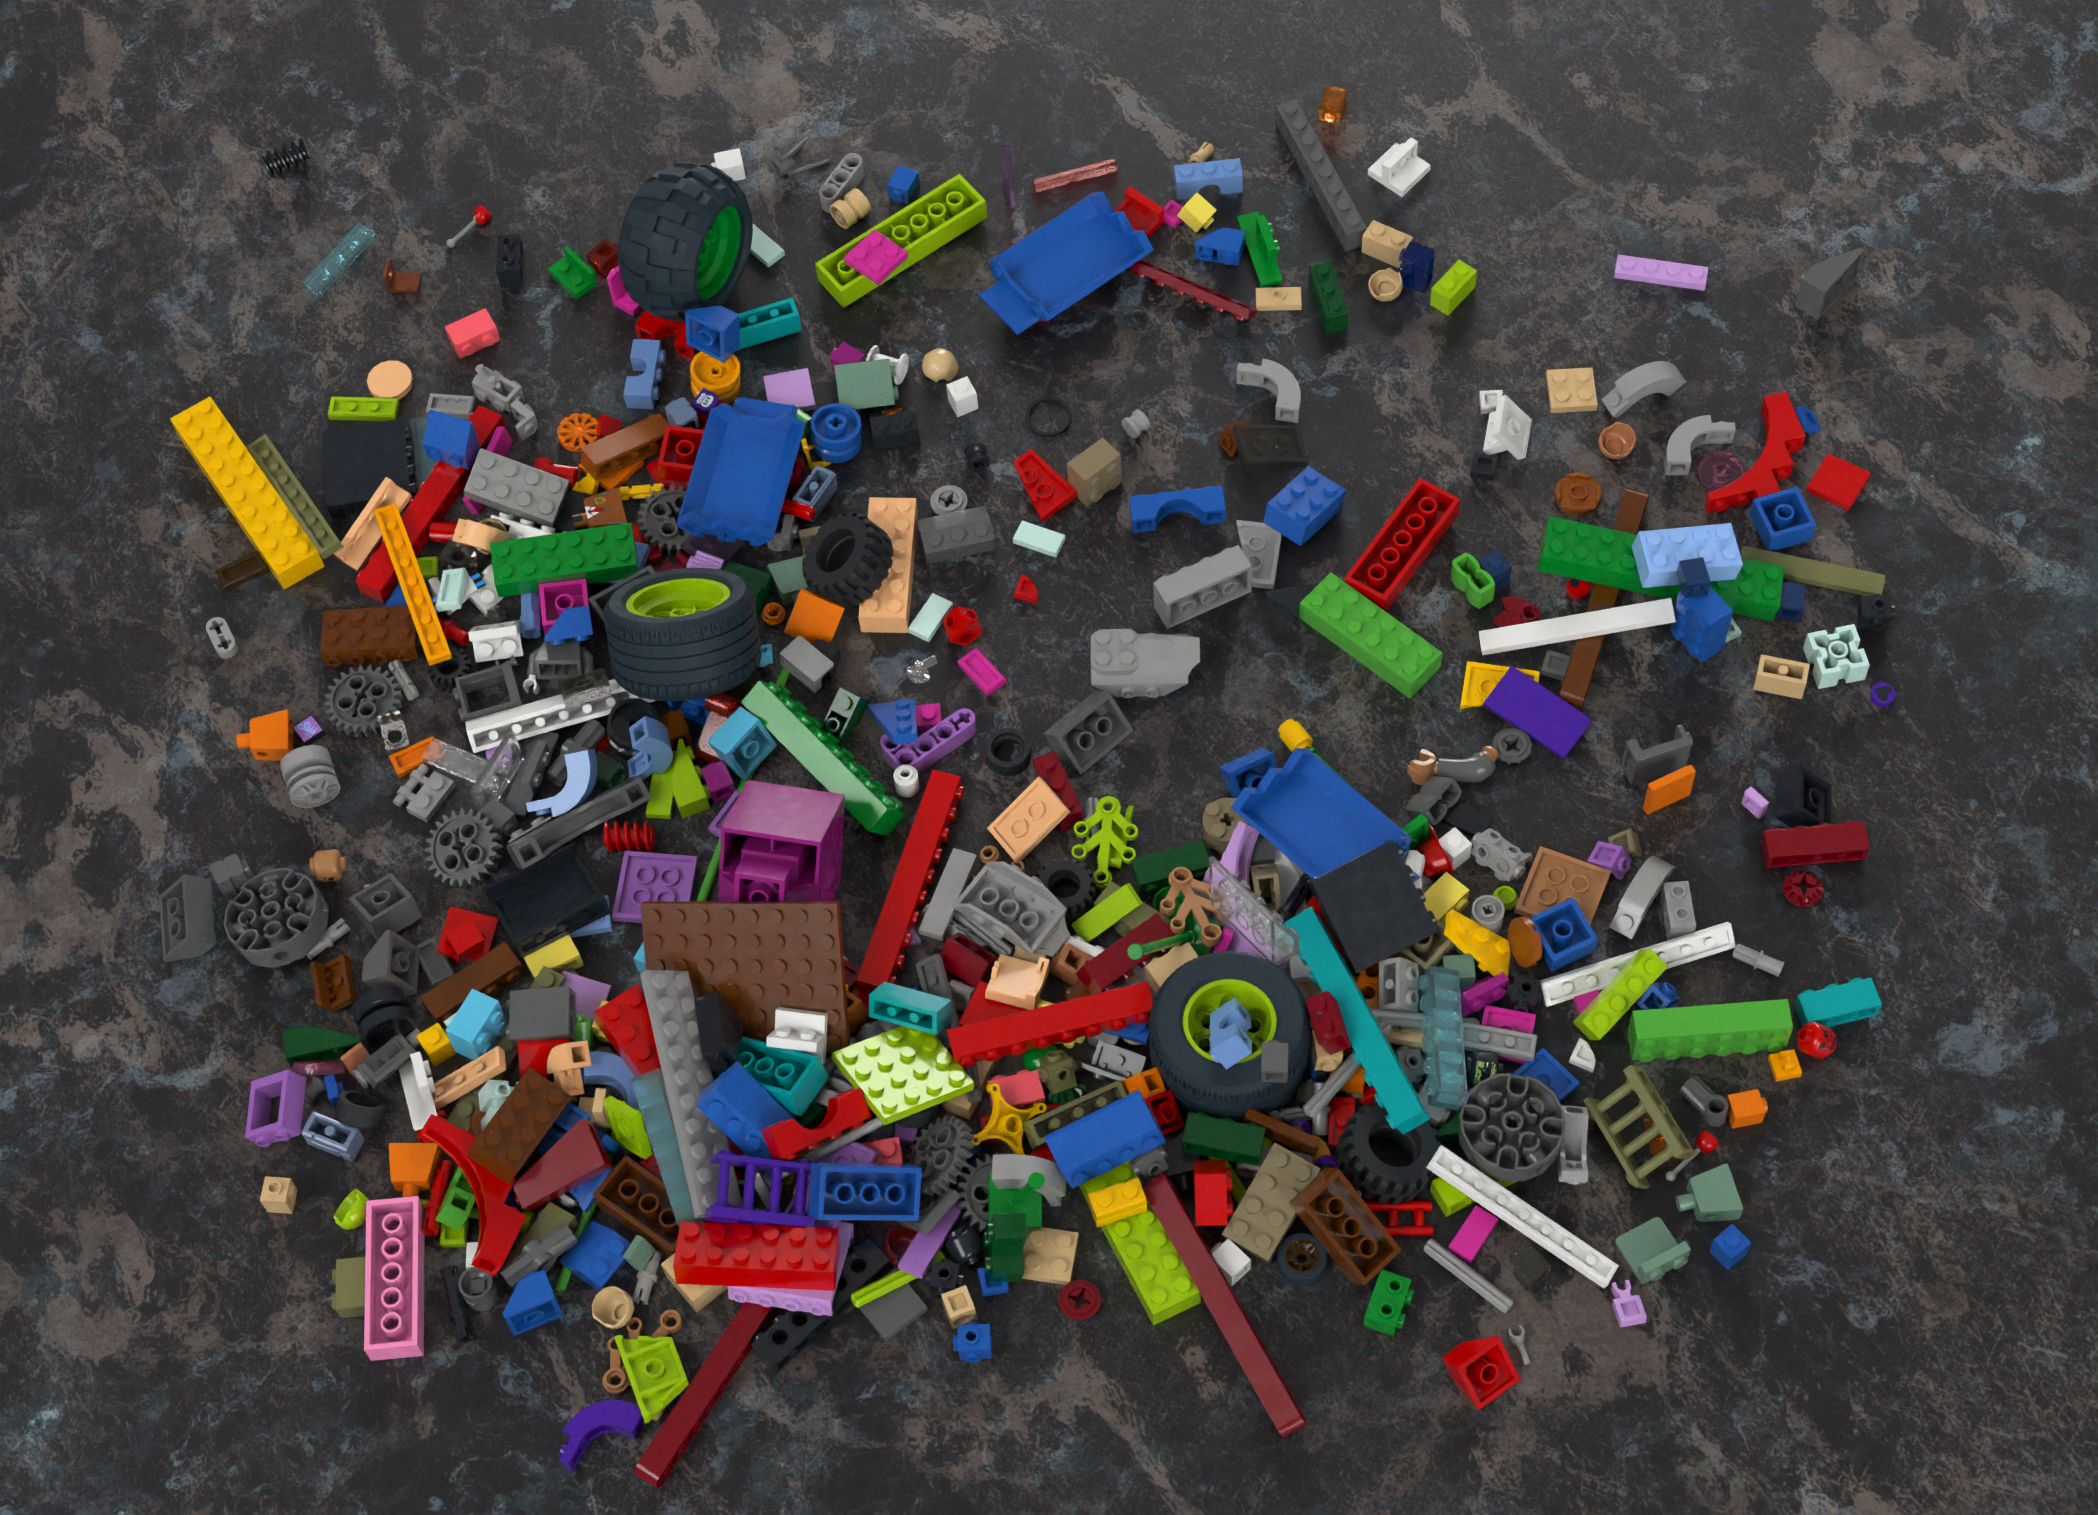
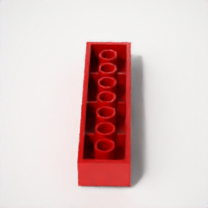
M636 984L595 1011V1023L675 1130L645 995L640 986ZM727 1136L730 1151H734V1155L742 1156L741 1154L744 1152Z

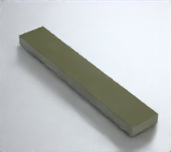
M1748 546L1742 547L1740 555L1741 558L1783 566V579L1863 596L1882 595L1886 577L1884 574Z

